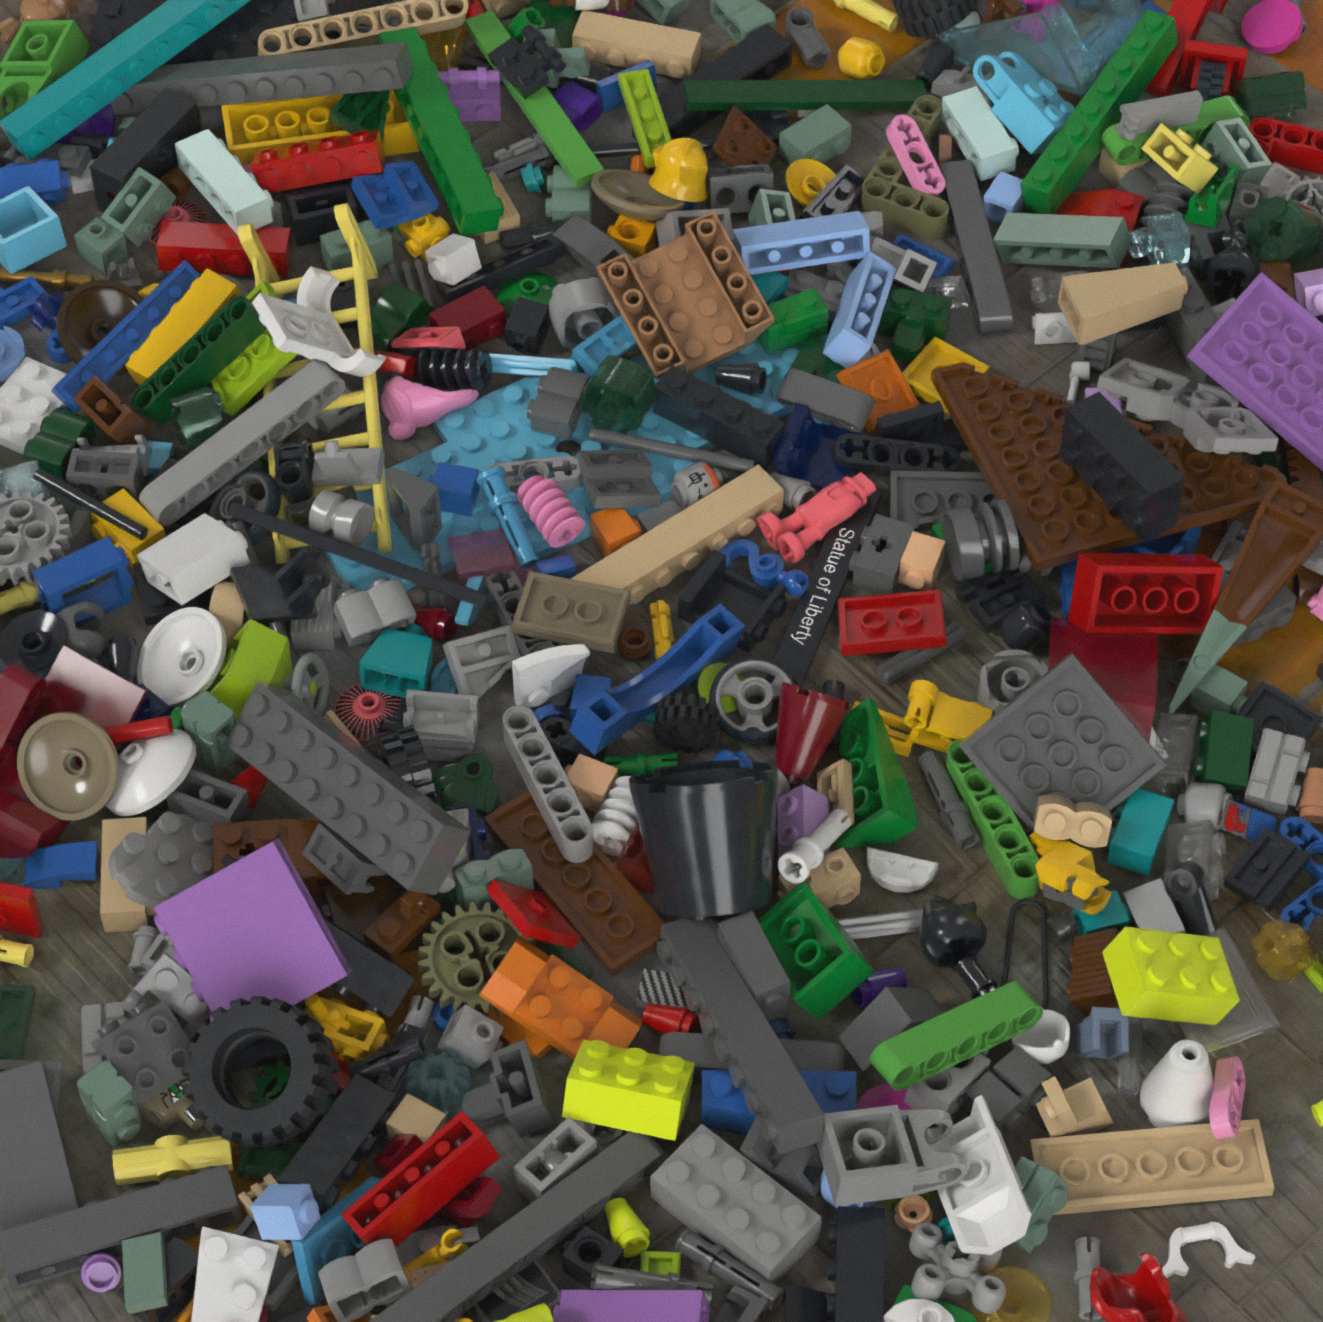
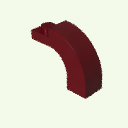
M396 1134L373 1163L386 1176L424 1143L416 1134ZM477 1177L434 1215L456 1226L470 1228L477 1218L484 1216L495 1205L494 1199L503 1188L493 1177Z

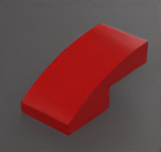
M378 351L374 354L376 356L378 354L386 356L385 361L379 367L381 368L380 372L413 378L418 374V358L388 351Z

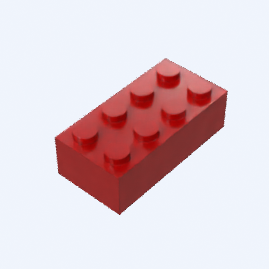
M1079 553L1068 620L1085 633L1203 634L1218 601L1224 567L1205 555Z

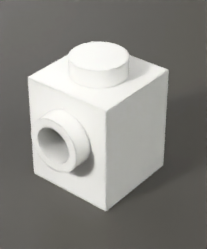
M453 233L425 250L429 273L434 280L454 286L482 268L475 241L468 237Z

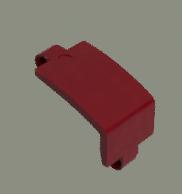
M1051 618L1047 672L1073 652L1147 741L1150 742L1157 693V634L1085 633L1069 620Z

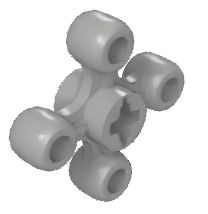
M923 1222L914 1228L909 1242L910 1251L917 1258L923 1260L933 1259L936 1262V1265L924 1264L916 1270L911 1285L912 1292L916 1298L927 1299L933 1302L941 1296L943 1290L950 1294L960 1295L969 1289L972 1293V1303L977 1310L992 1314L1001 1308L1006 1295L1005 1284L995 1276L986 1275L982 1277L978 1270H993L999 1263L1003 1248L992 1255L963 1253L959 1249L957 1241L949 1242L947 1245L943 1243L942 1231L935 1224Z

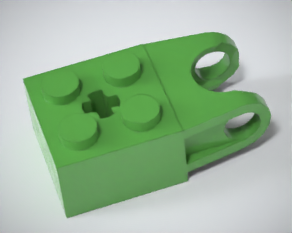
M75 20L23 21L0 63V68L2 69L0 75L1 119L7 117L83 62L90 44ZM4 96L7 99V106L5 111L2 107V99Z

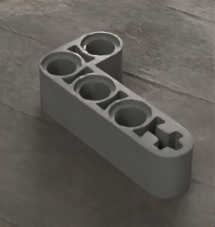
M502 565L495 566L486 574V592L494 599L491 610L500 626H511L524 587L512 568ZM513 634L521 657L543 649L569 645ZM587 648L590 651V655L584 662L582 674H585L591 668L592 649Z

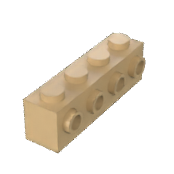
M582 10L572 34V48L584 47L589 61L631 68L650 60L655 65L656 74L684 79L694 73L701 55V33Z

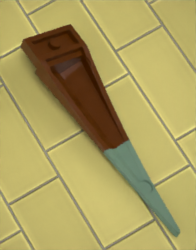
M1278 479L1275 480L1257 509L1215 608L1169 705V714L1174 713L1320 546V542L1323 539L1322 501Z

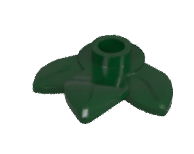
M470 754L462 758L458 764H446L436 771L432 781L435 789L443 791L441 798L443 810L466 809L472 805L484 817L494 811L498 800V789L491 781L493 769L490 761L485 756ZM479 766L480 771L476 775H469L468 770L470 767Z

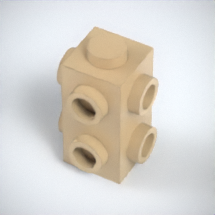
M843 847L824 855L822 863L818 867L810 869L809 876L804 880L827 908L837 904H847L860 894L861 874ZM779 875L778 891L775 892L776 902L778 903L800 883L789 882L782 875Z

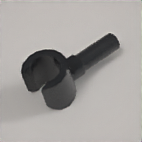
M403 698L393 718L384 716L381 719L377 734L404 727L402 720L404 712L406 713L407 711L406 698Z

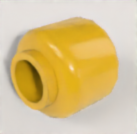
M850 38L841 46L838 52L841 72L855 79L871 80L884 67L885 58L880 45L864 38Z

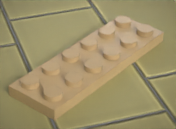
M1259 1119L1240 1121L1238 1136L1219 1140L1215 1138L1211 1125L1208 1123L1030 1139L1029 1142L1031 1161L1056 1173L1070 1186L1067 1191L1068 1198L1065 1206L1053 1215L1272 1196L1275 1189Z

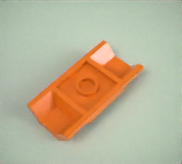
M518 936L479 994L480 997L572 1060H575L583 1039L589 1041L602 1040L609 1045L628 1048L642 1025V1019L614 1001V996L553 954L551 956L547 955L521 936Z

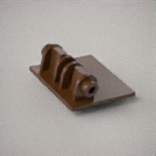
M733 106L712 151L729 166L770 165L778 146L736 106ZM759 185L753 186L752 188L755 191H757Z

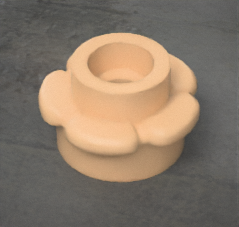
M921 1196L904 1197L895 1206L897 1214H895L894 1219L901 1229L906 1228L912 1233L918 1224L932 1222L933 1212L929 1208L928 1202ZM914 1212L917 1216L912 1218L909 1214Z

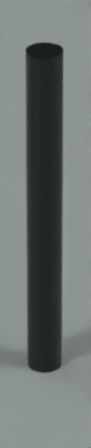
M41 468L35 471L33 475L35 481L139 540L146 538L148 528Z

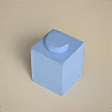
M1002 171L999 172L984 195L983 207L987 220L1001 225L1006 213L1022 212L1024 208L1020 183L1023 181L1022 179Z
M269 1184L250 1206L262 1240H302L321 1218L310 1184Z

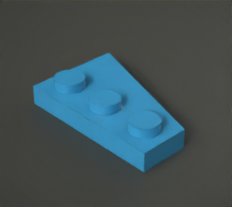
M371 1176L332 1206L331 1209L323 1213L318 1222L302 1240H291L305 1303L313 1305L321 1302L325 1297L321 1292L323 1287L318 1274L325 1265L336 1259L349 1256L355 1247L362 1248L364 1246V1243L346 1223L341 1214L381 1179Z

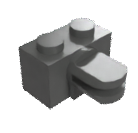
M526 1040L489 1053L495 1072L489 1074L491 1083L465 1092L461 1101L462 1109L477 1127H482L507 1117L520 1137L555 1125L556 1121L539 1060Z

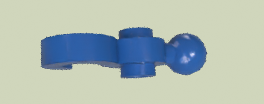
M734 540L725 545L721 550V553L726 555V568L733 571L732 562L735 558L739 556L749 557L748 562L752 579L761 586L773 588L780 583L786 586L785 592L791 596H801L809 588V578L806 573L801 570L787 572L781 557L771 553L761 555L757 544L750 540Z

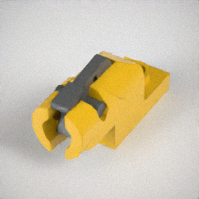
M1036 832L1029 835L1031 845L1039 858L1035 867L1043 897L1065 903L1067 906L1089 915H1096L1102 911L1108 904L1112 891L1102 887L1110 882L1096 873L1092 852L1067 840L1048 839Z

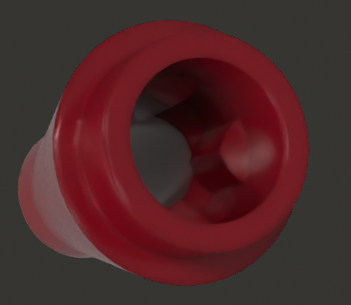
M411 603L416 613L414 624L422 627L427 635L436 641L449 640L453 637L458 624L455 622L456 614L452 613L450 608Z

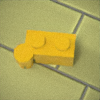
M915 680L912 682L908 693L910 703L904 717V723L908 727H912L909 740L916 744L947 753L948 747L952 742L967 738L989 720L993 709L983 707L977 702H967L951 697L939 691L937 686L930 681Z

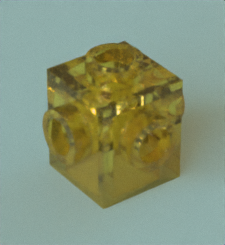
M1277 919L1265 924L1260 930L1261 933L1250 940L1256 951V961L1262 969L1267 971L1271 978L1291 982L1317 962L1315 955L1308 945L1309 937L1306 931L1298 924Z

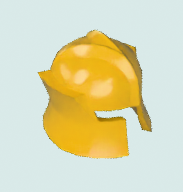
M678 138L653 150L656 169L648 180L652 188L665 196L681 201L701 202L708 198L705 182L708 163L706 154L699 141L691 138Z

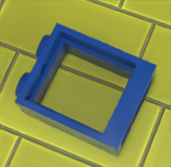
M107 536L33 571L42 611L56 615L66 607L87 601L99 605L103 609L104 614H107L132 602L130 587L134 586V582L125 567L129 565V560L121 546L116 548ZM111 572V578L63 600V594ZM79 613L75 617L76 628L97 619V617L91 613Z

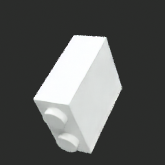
M206 513L137 554L148 583L181 605L230 576L231 567H243L251 563L246 552L248 544L244 536L239 531H233L228 528L223 521H217Z

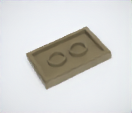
M529 571L511 625V632L513 634L569 645L584 644L589 649L614 653L631 600V591Z

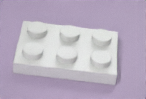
M29 357L22 361L20 366L0 388V445L24 455V447L27 441L33 439L40 432L43 418L47 415L49 416L55 408L64 410L68 408L51 392L52 388L66 373Z

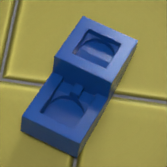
M98 842L67 843L36 850L33 856L26 857L24 887L56 889L62 888V881L97 880Z

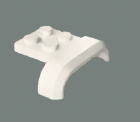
M310 266L300 282L297 304L259 293L252 303L260 315L259 320L267 327L273 337L274 345L283 352L288 353L290 351L303 355L310 360L317 359L328 362L335 370L358 377H365L374 373L386 359L384 355H372L363 349H358L357 352L354 351L331 312V296L338 286L339 280L328 271Z

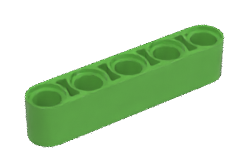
M1223 96L1203 101L1196 123L1171 127L1170 129L1174 132L1179 128L1185 131L1194 139L1191 145L1195 147L1196 144L1202 145L1216 121L1241 118L1248 128L1250 119L1232 96ZM1116 124L1111 125L1103 132L1101 142L1118 165L1126 166L1152 159L1141 148L1154 131L1137 134L1134 140L1119 137L1115 130Z
M964 739L956 740L948 747L945 769L954 784L959 798L968 806L970 821L1006 890L1016 899H1030L1038 892L1039 882L1035 865L1039 858L1009 804L959 747V743ZM1003 846H1010L1012 847V849H1008ZM1018 875H1027L1028 878L1020 877Z
M1013 981L885 1040L872 1052L870 1063L894 1090L900 1091L1028 1031L1041 1019L1043 1008L1018 982Z

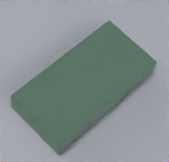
M161 1232L122 1240L125 1308L128 1314L168 1306L165 1244Z

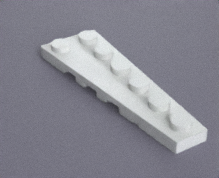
M202 1227L191 1322H259L279 1251V1245Z

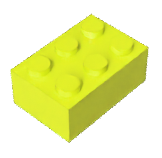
M1125 926L1102 952L1122 1016L1217 1025L1240 1001L1221 943L1217 937Z
M583 1039L567 1076L562 1117H570L573 1120L675 1141L689 1104L695 1062L686 1061L674 1055L661 1056L647 1053L640 1048L627 1049L613 1046L602 1040L589 1041Z

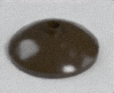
M107 279L88 281L74 288L61 304L56 323L58 338L66 354L78 364L102 340V338L97 336L96 331L102 330L107 336L144 300L143 297L131 287L121 282ZM124 366L116 375L124 374L129 371L126 368V366Z

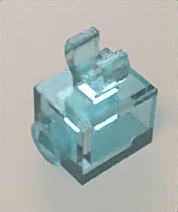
M1180 212L1148 217L1147 233L1142 230H1135L1129 233L1132 244H1137L1128 246L1130 255L1133 258H1140L1151 252L1156 265L1189 262L1191 235Z

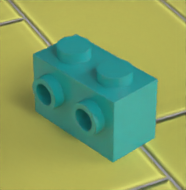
M1138 788L1129 795L1128 799L1120 802L1115 813V818L1119 819L1117 828L1111 826L1107 846H1104L1109 848L1107 863L1149 877L1171 818L1174 799Z

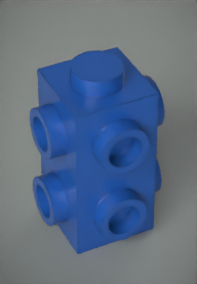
M49 158L24 165L9 163L0 168V199L29 186L49 207L56 206L59 202L68 201L67 190L71 189L69 171L63 170L59 160Z

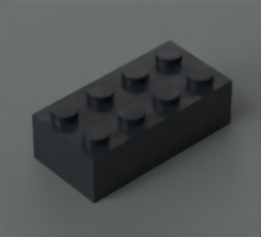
M1100 392L1066 407L1060 455L1064 463L1071 466L1081 476L1085 485L1092 488L1102 498L1106 507L1113 510L1124 521L1128 530L1135 532L1143 542L1176 526L1185 478Z

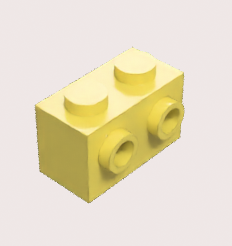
M1161 123L1141 149L1178 182L1199 194L1219 169L1209 160L1212 154L1199 144H1196L1195 147L1191 145L1194 139L1179 128L1174 132Z

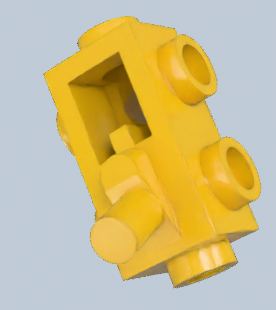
M313 994L305 999L307 1007L303 1011L318 1021L325 1029L323 1034L331 1038L335 1047L333 1052L338 1053L342 1061L348 1062L350 1058L356 1061L377 1052L378 1047L387 1044L389 1046L390 1037L387 1036L385 1021L375 1012L369 1010L359 1011L348 1007L341 1000L336 998L328 1000L319 997L317 994Z

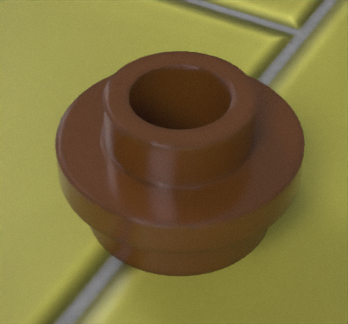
M630 626L620 634L617 642L618 650L628 659L644 658L652 650V638L644 628Z

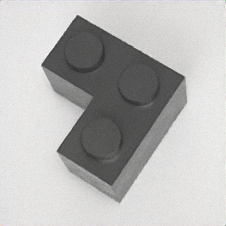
M886 986L839 1036V1039L863 1072H878L870 1063V1056L879 1044L945 1013V1011L929 989Z

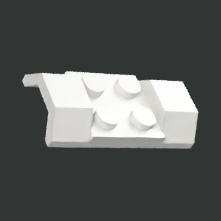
M980 1095L974 1099L970 1116L953 1125L952 1131L947 1137L929 1146L939 1152H950L963 1156L968 1165V1172L961 1181L952 1186L937 1190L959 1249L963 1253L992 1255L1025 1236L1032 1214L1001 1132L995 1125L985 1098ZM956 1168L944 1170L941 1173H949L954 1171Z

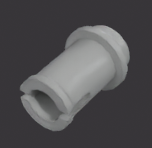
M140 926L138 931L134 932L132 938L135 944L131 961L128 965V970L131 973H135L136 967H138L136 975L144 976L147 973L146 969L139 962L159 935L160 931L151 926Z

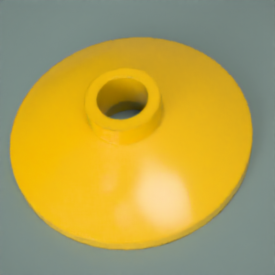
M798 159L786 171V184L793 197L800 204L807 207L836 174L826 165L816 160Z

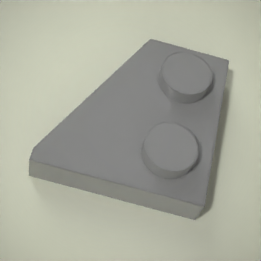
M510 625L449 641L443 645L458 694L478 696V699L512 667V661L521 658Z

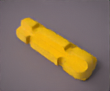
M658 600L649 606L650 618H652L651 627L655 645V657L657 660L674 645L672 621L669 619L671 617L670 606L664 600Z

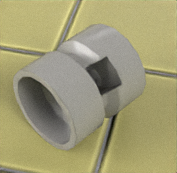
M329 490L322 491L316 497L309 513V527L312 531L331 538L335 537L337 540L356 547L365 542L374 521V510L371 505L352 498L345 500L343 495Z

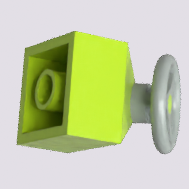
M249 619L226 645V654L222 668L215 681L207 690V692L218 699L219 703L222 702L234 711L235 721H237L258 681L288 689L293 695L297 696L322 716L329 697V675L323 659L316 653L303 655L297 662L293 673L288 637ZM310 663L315 666L317 675L314 677H310L306 670ZM319 689L317 703L314 708V698L316 697L317 691Z

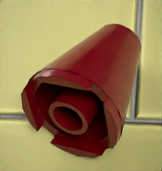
M782 682L779 697L774 763L777 764L778 769L784 774L788 782L799 785L801 778L809 780L848 713L851 703Z

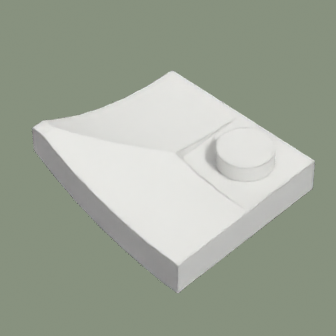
M584 644L563 645L536 651L512 661L515 704L528 708L538 707L544 704L548 698L573 686L576 674H582L583 665L586 658L590 655V651Z

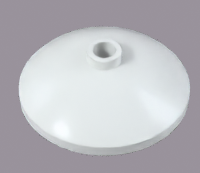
M187 607L169 614L152 629L143 643L137 664L138 685L148 691L146 697L150 701L163 707L182 706L189 699L195 698L201 692H205L212 685L222 668L226 654V634L219 619L205 609Z
M173 729L171 734L135 740L128 745L118 756L119 780L113 797L106 805L107 808L118 816H132L154 807L167 798L182 783L194 763L196 744L192 737L183 730Z

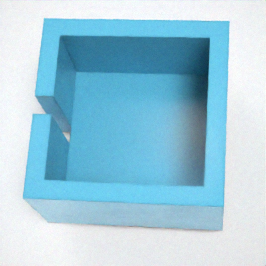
M29 186L0 199V263L10 274L23 270L27 266L67 247L59 217Z

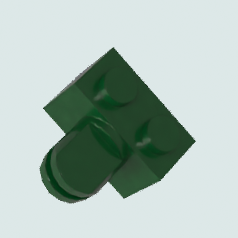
M891 286L880 318L879 335L892 338L891 351L893 356L902 361H912L922 351L923 344L928 345L934 337L945 342L950 325L952 298Z

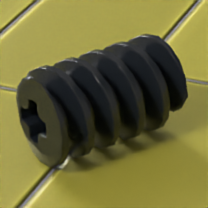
M423 348L418 357V373L423 386L438 390L450 389L458 391L460 389H474L483 391L489 385L492 377V362L487 350H484L480 356L477 349H471L468 355L465 349H458L455 355L453 349H446L443 354L441 349L435 348L431 354L429 349Z

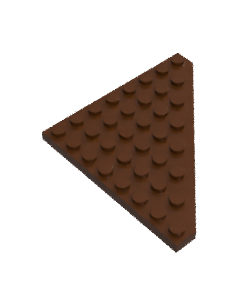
M964 362L931 370V381L996 499H1004L1008 504L1017 527L1019 542L1035 572L1078 560L1079 553H1105L1143 542L1135 532L1128 530L1124 521L1113 510L1106 507L1102 498L1092 488L1085 485L1081 476L1062 460L1060 448L1066 407L1072 405L1063 401L1062 395L1041 388L1033 391L1018 386L1019 381L997 373L988 376L975 371V366ZM1127 418L1185 478L1177 525L1147 541L1257 511L1261 501L1276 479L1286 483L1275 467L1263 464L1261 468L1243 462V456L1231 452L1229 454H1219L1213 451L1201 452L1196 450L1183 436L1172 433L1169 437L1152 431L1153 426Z

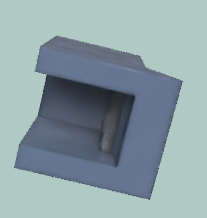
M1092 1007L1090 1015L1084 1018L1083 1022L1076 1025L1077 1057L1114 1059L1129 1052L1128 1016H1122L1120 1008Z

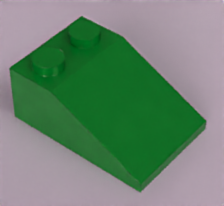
M806 881L801 882L758 919L764 934L790 980V995L798 1005L817 1020L823 1017L875 972L857 944Z

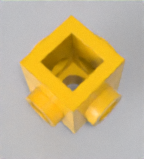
M431 213L398 225L407 251L414 258L419 256L427 263L425 250L449 236L448 233L451 231L448 223L441 216L435 217Z

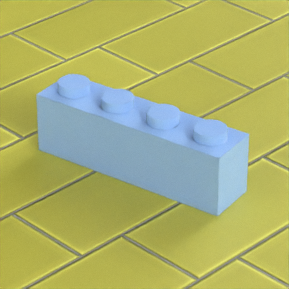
M860 211L733 229V244L750 275L864 258L870 251L869 226Z
M871 251L862 259L847 279L823 350V354L845 368L855 365L871 348L897 269Z

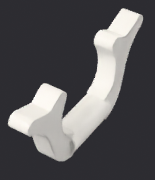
M1209 1222L1184 1228L1179 1227L1172 1233L1169 1240L1168 1261L1162 1270L1166 1278L1173 1274L1186 1276L1189 1267L1181 1257L1180 1248L1186 1243L1208 1239L1218 1241L1223 1246L1226 1255L1224 1263L1226 1268H1231L1236 1263L1251 1265L1255 1260V1255L1239 1247L1225 1226L1218 1222Z

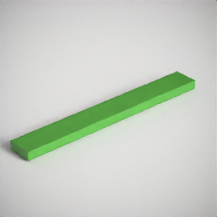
M492 10L465 19V29L492 68L498 70L491 63L488 54L512 37ZM499 72L501 81L574 186L579 187L592 182L593 175L598 171L604 170V168L547 87H542L524 100Z

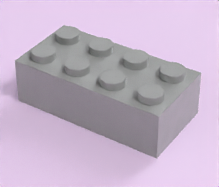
M703 1124L650 1176L651 1198L699 1237L714 1246L717 1244L721 1245L726 1249V1254L775 1285L820 1238L821 1216Z

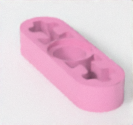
M897 115L886 128L887 139L912 188L938 197L946 185L944 176L916 122L907 115ZM909 152L917 153L922 158V163L913 162L909 157Z
M1238 1056L1218 1059L1216 1063L1209 1119L1212 1132L1217 1140L1236 1137L1239 1133L1246 1081L1243 1065Z

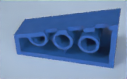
M702 1070L701 1124L708 1128L747 1136L757 1115L749 1112L745 1103L744 1093L740 1087L736 1088L733 1085L729 1070ZM798 1071L824 1114L857 1110L856 1071ZM813 1144L818 1151L817 1144Z

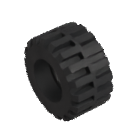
M891 0L906 34L912 37L932 36L951 29L963 21L974 10L976 0Z

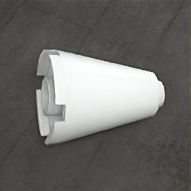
M1181 1040L1171 1047L1144 1079L1140 1090V1105L1149 1116L1148 1120L1153 1126L1163 1128L1209 1123V1107L1214 1081L1206 1049L1196 1041Z

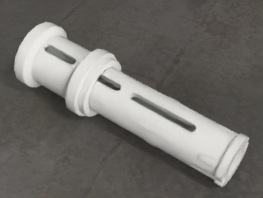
M841 809L833 810L809 837L799 838L793 844L792 851L785 852L779 858L778 869L780 874L789 882H803L809 876L810 869H814L822 863L824 852L850 827V817L843 823L841 822L848 813Z

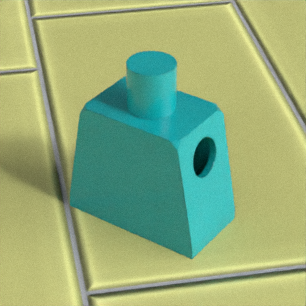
M416 624L407 625L404 632L389 628L383 630L359 662L360 688L406 698L407 689L427 691L432 667V639L426 637L424 629Z

